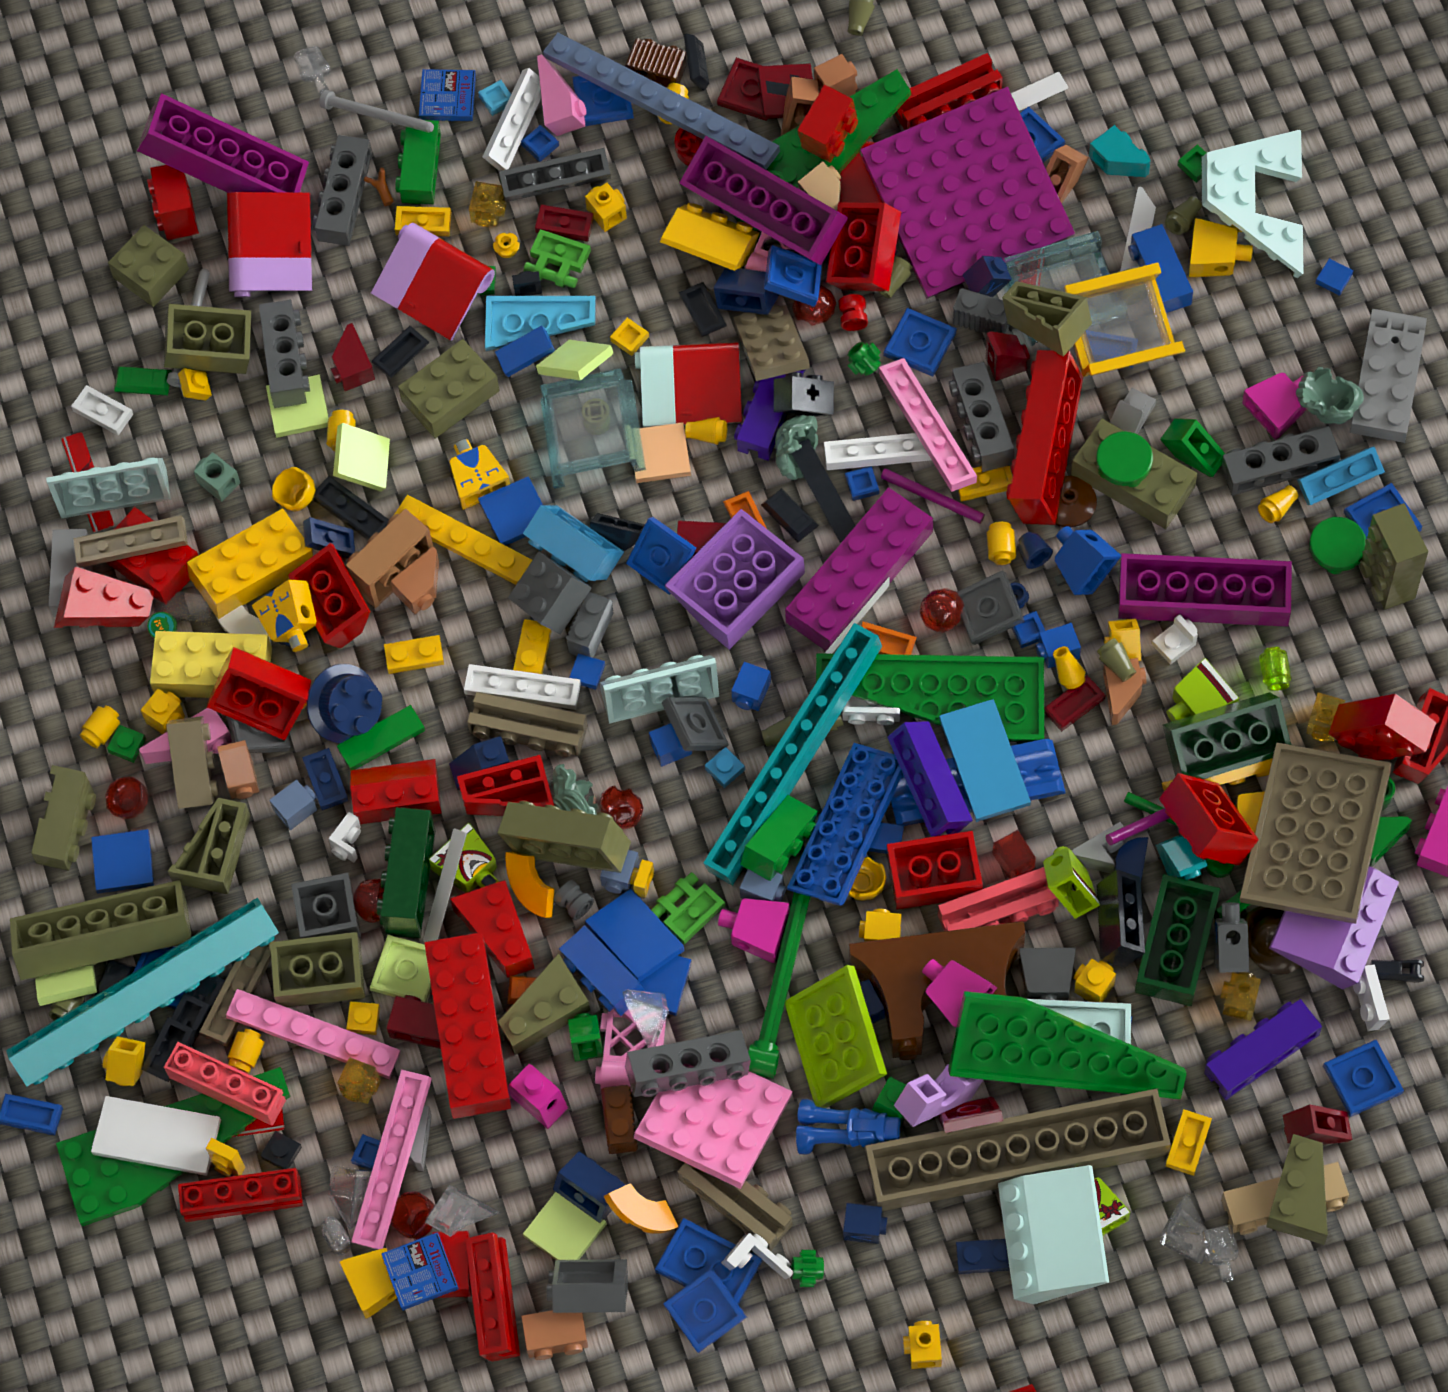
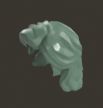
M1317 367L1314 372L1304 373L1299 382V388L1296 390V396L1302 407L1307 408L1321 422L1327 424H1342L1353 417L1354 412L1364 400L1363 392L1359 386L1351 381L1344 380L1340 376L1333 380L1330 373L1331 369Z
M796 416L787 420L778 429L774 448L777 449L776 464L782 476H786L791 480L804 477L791 453L799 450L802 447L799 443L806 439H809L814 450L818 445V436L816 434L818 425L815 416Z
M564 764L557 765L553 771L552 780L554 806L566 811H571L573 808L580 809L587 814L593 815L602 812L598 804H595L596 795L589 796L588 802L584 798L589 793V789L593 787V783L590 781L586 782V780L576 781V774L573 769H565Z

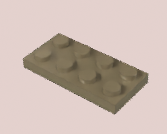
M774 305L768 315L745 312L740 316L733 317L736 331L756 381L810 368L809 359L786 305Z

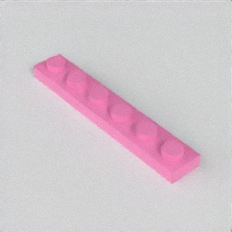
M902 358L879 367L880 377L951 492L977 483L976 473L906 360Z
M239 989L236 990L226 1013L227 1019L390 1079L400 1056L399 1049Z
M401 1069L351 1241L352 1243L377 1250L382 1249L384 1246L432 1078L429 1076Z

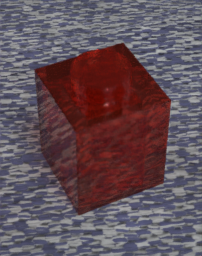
M1018 830L993 843L992 854L1008 879L1031 872L1035 868L1036 857Z

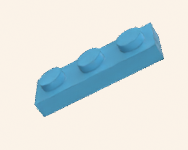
M1371 446L1297 479L1307 505H1312L1385 471L1375 446Z

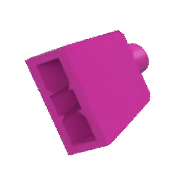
M1279 373L1244 390L1242 404L1275 440L1279 439L1306 410L1305 407L1300 405L1296 396V390L1299 388V382L1303 375L1292 382L1285 373Z
M742 899L738 913L725 909L721 910L718 926L733 929L731 942L735 947L768 962L775 963L789 915V903Z
M932 959L922 971L924 975L933 981L925 992L955 1028H957L964 991L993 994L997 989L995 985L954 960H951L944 968Z
M528 1064L509 1084V1095L547 1129L568 1109L558 1087L531 1064ZM553 1102L552 1107L547 1109L548 1105Z

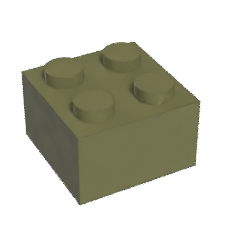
M145 225L108 262L113 278L152 307L189 270L185 254Z

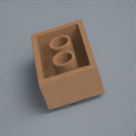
M405 508L400 514L392 516L387 526L380 533L373 534L368 540L367 545L360 552L356 551L350 556L346 568L362 597L375 609L393 593L391 580L433 547L430 530Z

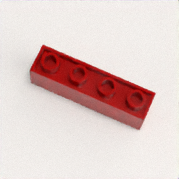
M988 53L983 54L909 88L912 95L894 114L903 129L907 130L1002 89L1003 77L998 69H992V59Z
M296 1168L178 1184L180 1213L184 1216L185 1222L303 1206L301 1178Z
M494 1232L465 1238L479 1356L492 1362L520 1356L506 1239L498 1238Z

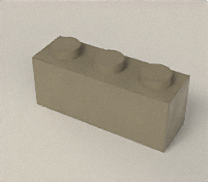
M203 716L169 720L166 726L178 809L212 805L215 801L214 797L219 796L217 779L212 780L211 768H215L213 751L208 752L207 740H211L209 723H204Z

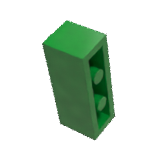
M425 120L434 125L433 131L429 133L406 127V130H401L400 141L401 146H404L403 153L398 155V169H401V176L396 177L395 190L396 193H400L402 203L434 204L441 142L439 121Z
M787 795L745 845L740 865L768 881H771L777 872L781 874L785 870L790 856H796L801 850L804 839H810L816 826L814 822L817 810Z

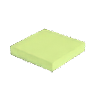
M568 340L536 365L538 374L582 380L612 356L613 350L612 346L607 344Z
M320 374L308 377L310 392H305L307 400L305 404L274 408L270 387L266 385L276 438L328 427L329 417Z
M341 423L337 426L333 476L380 492L386 489L390 439Z
M387 935L370 990L392 997L399 996L404 998L405 995H412L420 998L421 1002L427 1003L432 988L425 945Z
M86 965L69 969L65 972H56L35 978L37 1000L40 1006L97 993L94 965Z
M555 1192L525 1230L523 1237L555 1260H579L607 1223L605 1220L598 1223Z

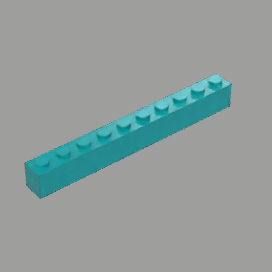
M856 623L852 625L703 864L709 873L733 886L744 868L740 864L745 845L794 789L881 650L882 644L878 635Z
M257 897L7 1049L8 1058L26 1086L32 1083L34 1085L40 1084L48 1078L50 1072L57 1068L61 1070L74 1062L73 1058L83 1052L84 1054L91 1053L98 1048L101 1041L108 1037L112 1039L119 1036L127 1025L132 1022L139 1023L145 1020L150 1015V1011L157 1007L163 1008L168 1006L175 1000V996L183 991L187 993L194 990L200 985V981L206 977L219 975L225 970L224 966L232 961L239 962L245 959L250 954V950L259 945L260 947L268 945L279 932Z

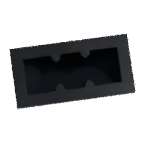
M597 513L590 522L592 530L622 551H626L636 544L645 526L642 523Z

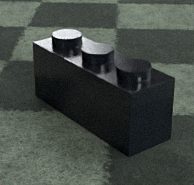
M1116 869L1096 884L1097 898L1100 906H1098L1101 961L1125 968L1145 954L1141 879L1139 876Z

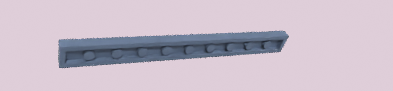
M560 33L556 34L543 51L544 57L557 65L703 140L705 136L713 139L767 170L780 152L779 145Z

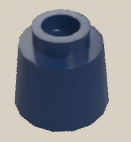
M1027 532L1018 540V551L1028 569L1042 566L1053 554V549L1037 533Z

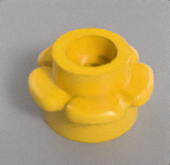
M500 233L496 236V241L493 243L494 251L503 258L513 257L520 247V243L517 242L518 237L513 233Z

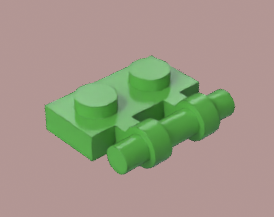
M540 229L530 250L531 257L538 259L537 263L526 262L523 271H539L540 280L546 279L555 282L556 286L562 288L565 286L575 288L578 279L569 276L571 270L578 273L582 272L591 252L590 245ZM551 263L560 266L558 272L546 268L547 264Z
M692 872L684 879L680 878L674 884L675 888L666 896L662 895L656 901L657 904L651 909L658 918L664 913L670 915L663 923L684 945L725 907V901L705 883L698 890L692 887L699 881ZM683 895L687 896L688 899L677 908L674 905Z

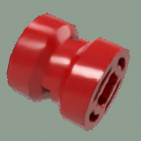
M849 294L839 299V310L843 313L840 317L841 327L844 330L858 331L867 327L868 318L864 312L866 309L864 296Z

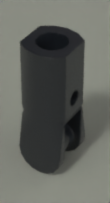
M1371 960L1370 965H1375L1379 980L1412 983L1424 981V975H1421V968L1424 967V961ZM1402 968H1410V974L1402 973Z

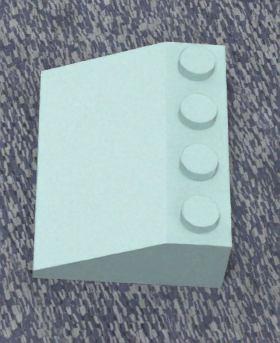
M146 458L143 461L123 462L104 468L94 467L87 471L66 472L58 476L46 478L61 518L171 499L167 469L163 458Z
M696 655L680 663L667 662L662 664L660 668L652 670L639 669L631 675L623 677L618 675L611 676L605 681L600 682L601 694L609 724L665 710L662 702L667 697H706L707 699L719 697L716 660L711 655L704 657Z
M1087 1165L1023 1175L998 1183L1013 1297L1015 1300L1037 1304L1109 1283L1092 1166Z

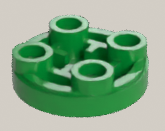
M1127 431L1116 432L1107 436L1100 443L1096 456L1100 477L1119 486L1137 487L1149 474L1153 462V453L1149 443L1140 435Z
M1331 517L1321 521L1313 529L1309 550L1313 559L1321 567L1327 569L1331 574H1339L1342 571L1354 568L1361 562L1362 552L1366 544V536L1361 527L1354 521L1343 517Z

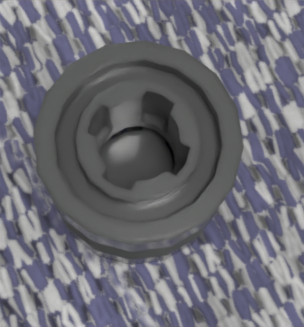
M574 880L565 883L554 896V902L559 907H566L568 915L573 920L583 917L594 903V899L588 893H583L580 890V886Z

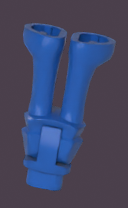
M802 1099L799 1104L798 1122L801 1125H798L796 1129V1144L799 1154H810L815 1144L821 1143L846 1144L852 1147L861 1145V1147H865L866 1145L879 1142H887V1140L899 1139L900 1117H888L887 1113L880 1114L866 1108L863 1110L857 1108L851 1110L826 1109L817 1107L814 1101L810 1099ZM815 1123L847 1124V1129L815 1128L808 1125Z

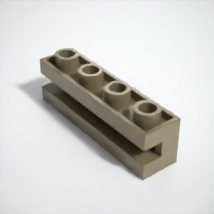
M480 692L475 693L473 700L474 710L473 713L470 712L467 721L469 732L479 739L501 736L503 743L507 745H516L518 743L527 745L535 751H543L544 749L555 751L556 754L563 757H571V755L580 756L588 727L586 715Z
M686 1163L677 1171L679 1181L746 1234L750 1233L752 1236L754 1234L761 1236L768 1243L767 1249L770 1251L773 1250L793 1226L792 1217L790 1216L792 1214L791 1211L780 1202L774 1204L767 1198L769 1196L768 1193L757 1184L752 1186L745 1181L742 1188L739 1189Z

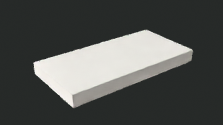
M105 1096L91 1153L102 1157L207 1176L211 1158L206 1147L211 1138L216 1140L221 1119L218 1116Z

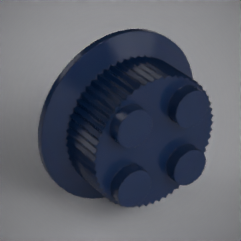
M336 664L324 669L314 679L308 691L307 714L314 730L328 741L343 743L355 735L367 733L376 724L378 718H380L382 694L374 685L370 676L357 666Z

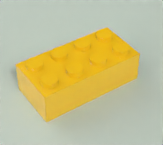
M282 508L188 561L187 567L189 578L216 617L220 619L239 606L245 605L289 580L288 574L313 556L312 548L305 547L304 537Z

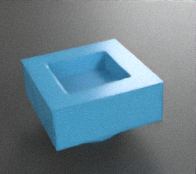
M725 747L705 764V770L725 788L745 771V765Z

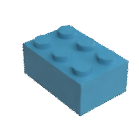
M540 505L523 532L525 536L530 538L528 541L530 545L542 551L545 549L550 552L553 561L562 566L567 564L574 569L573 574L585 582L588 580H607L624 553L620 548L557 505Z

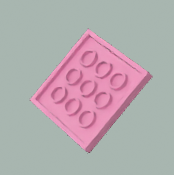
M712 1059L714 1062H722L719 1059ZM690 1064L683 1065L687 1068H693ZM748 1071V1075L737 1080L724 1079L706 1086L700 1084L688 1086L681 1091L668 1090L658 1092L635 1131L634 1139L741 1189L792 1096V1091Z

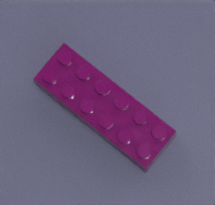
M162 93L149 113L137 148L138 152L227 193L300 192L309 164L308 161Z
M705 136L679 182L684 187L819 265H822L848 219L842 213Z
M888 487L786 607V623L827 651L883 583L890 577V584L933 533V518Z
M1121 553L1118 619L1174 621L1176 616L1181 615L1185 620L1189 619L1191 622L1288 627L1291 615L1292 561Z

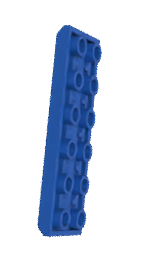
M1042 739L1011 746L1030 801L1065 794L1053 740ZM948 758L946 759L969 813H972L954 759ZM903 774L891 799L896 825L908 826L923 823V817Z
M853 743L788 884L787 889L789 891L815 897L839 906L845 903L903 775L895 754Z

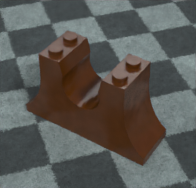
M1024 921L849 944V965L855 966L860 980H870L885 1008L892 1058H899L905 1061L915 1059L917 1055H922L924 1039L923 1011L933 1002L925 992L933 981L922 973L927 963L934 959L945 968L951 960H954L995 985L997 989L993 994L1006 996L1005 983L1008 973L1015 960L1019 957V949L1024 948Z

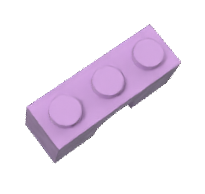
M947 1064L943 1072L935 1080L926 1074L908 1082L894 1106L914 1127L971 1100L984 1079L949 1076V1064Z

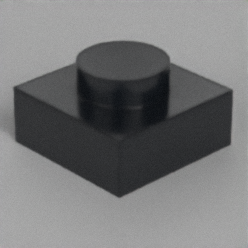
M523 271L517 275H512L515 296L542 294L539 271Z
M275 1130L260 1156L263 1160L282 1170L289 1169L302 1146L300 1143Z

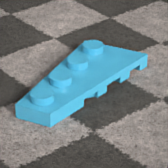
M486 296L485 350L502 348L541 325L546 329L549 336L594 326L596 321V297Z

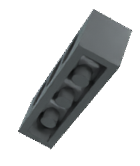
M338 135L336 145L332 144L331 165L330 168L325 169L324 173L325 189L320 191L318 197L319 213L314 215L312 221V230L316 231L319 242L350 246L365 185L364 177H367L372 157L369 139ZM346 165H351L349 168H342ZM345 188L344 191H337L338 189ZM336 211L340 212V213L337 214V215H331V213H333V212H336Z
M605 147L499 171L506 202L611 179Z
M291 299L259 304L274 408L305 404L307 403L305 392H310L308 375L303 376V370L307 369L305 353L300 354V348L304 347L302 331L297 332V326L301 325L299 309H293Z
M985 362L952 369L953 380L949 381V388L952 397L957 396L958 399L956 403L958 416L960 419L964 418L966 423L963 425L966 440H972L971 453L974 462H979L982 472L1012 465L1014 446Z
M1330 426L1324 428L1313 427L1305 433L1298 435L1287 434L1279 440L1269 443L1267 441L1258 442L1253 447L1247 449H1232L1223 455L1221 468L1230 493L1233 496L1306 476L1339 461L1340 452ZM1309 449L1312 453L1304 454L1300 450ZM1275 456H1282V457H1284L1286 460H1285V461H1277V460H1275L1273 457H1275ZM1254 463L1257 464L1259 467L1250 468L1249 466H1247V464Z
M739 1030L627 1052L625 1069L633 1096L643 1095L650 1097L658 1092L668 1090L681 1091L688 1086L699 1084L706 1086L719 1080L740 1079L748 1075L751 1059L742 1031ZM712 1059H719L722 1062H714ZM690 1064L693 1068H687L683 1065ZM654 1070H663L665 1073H657Z

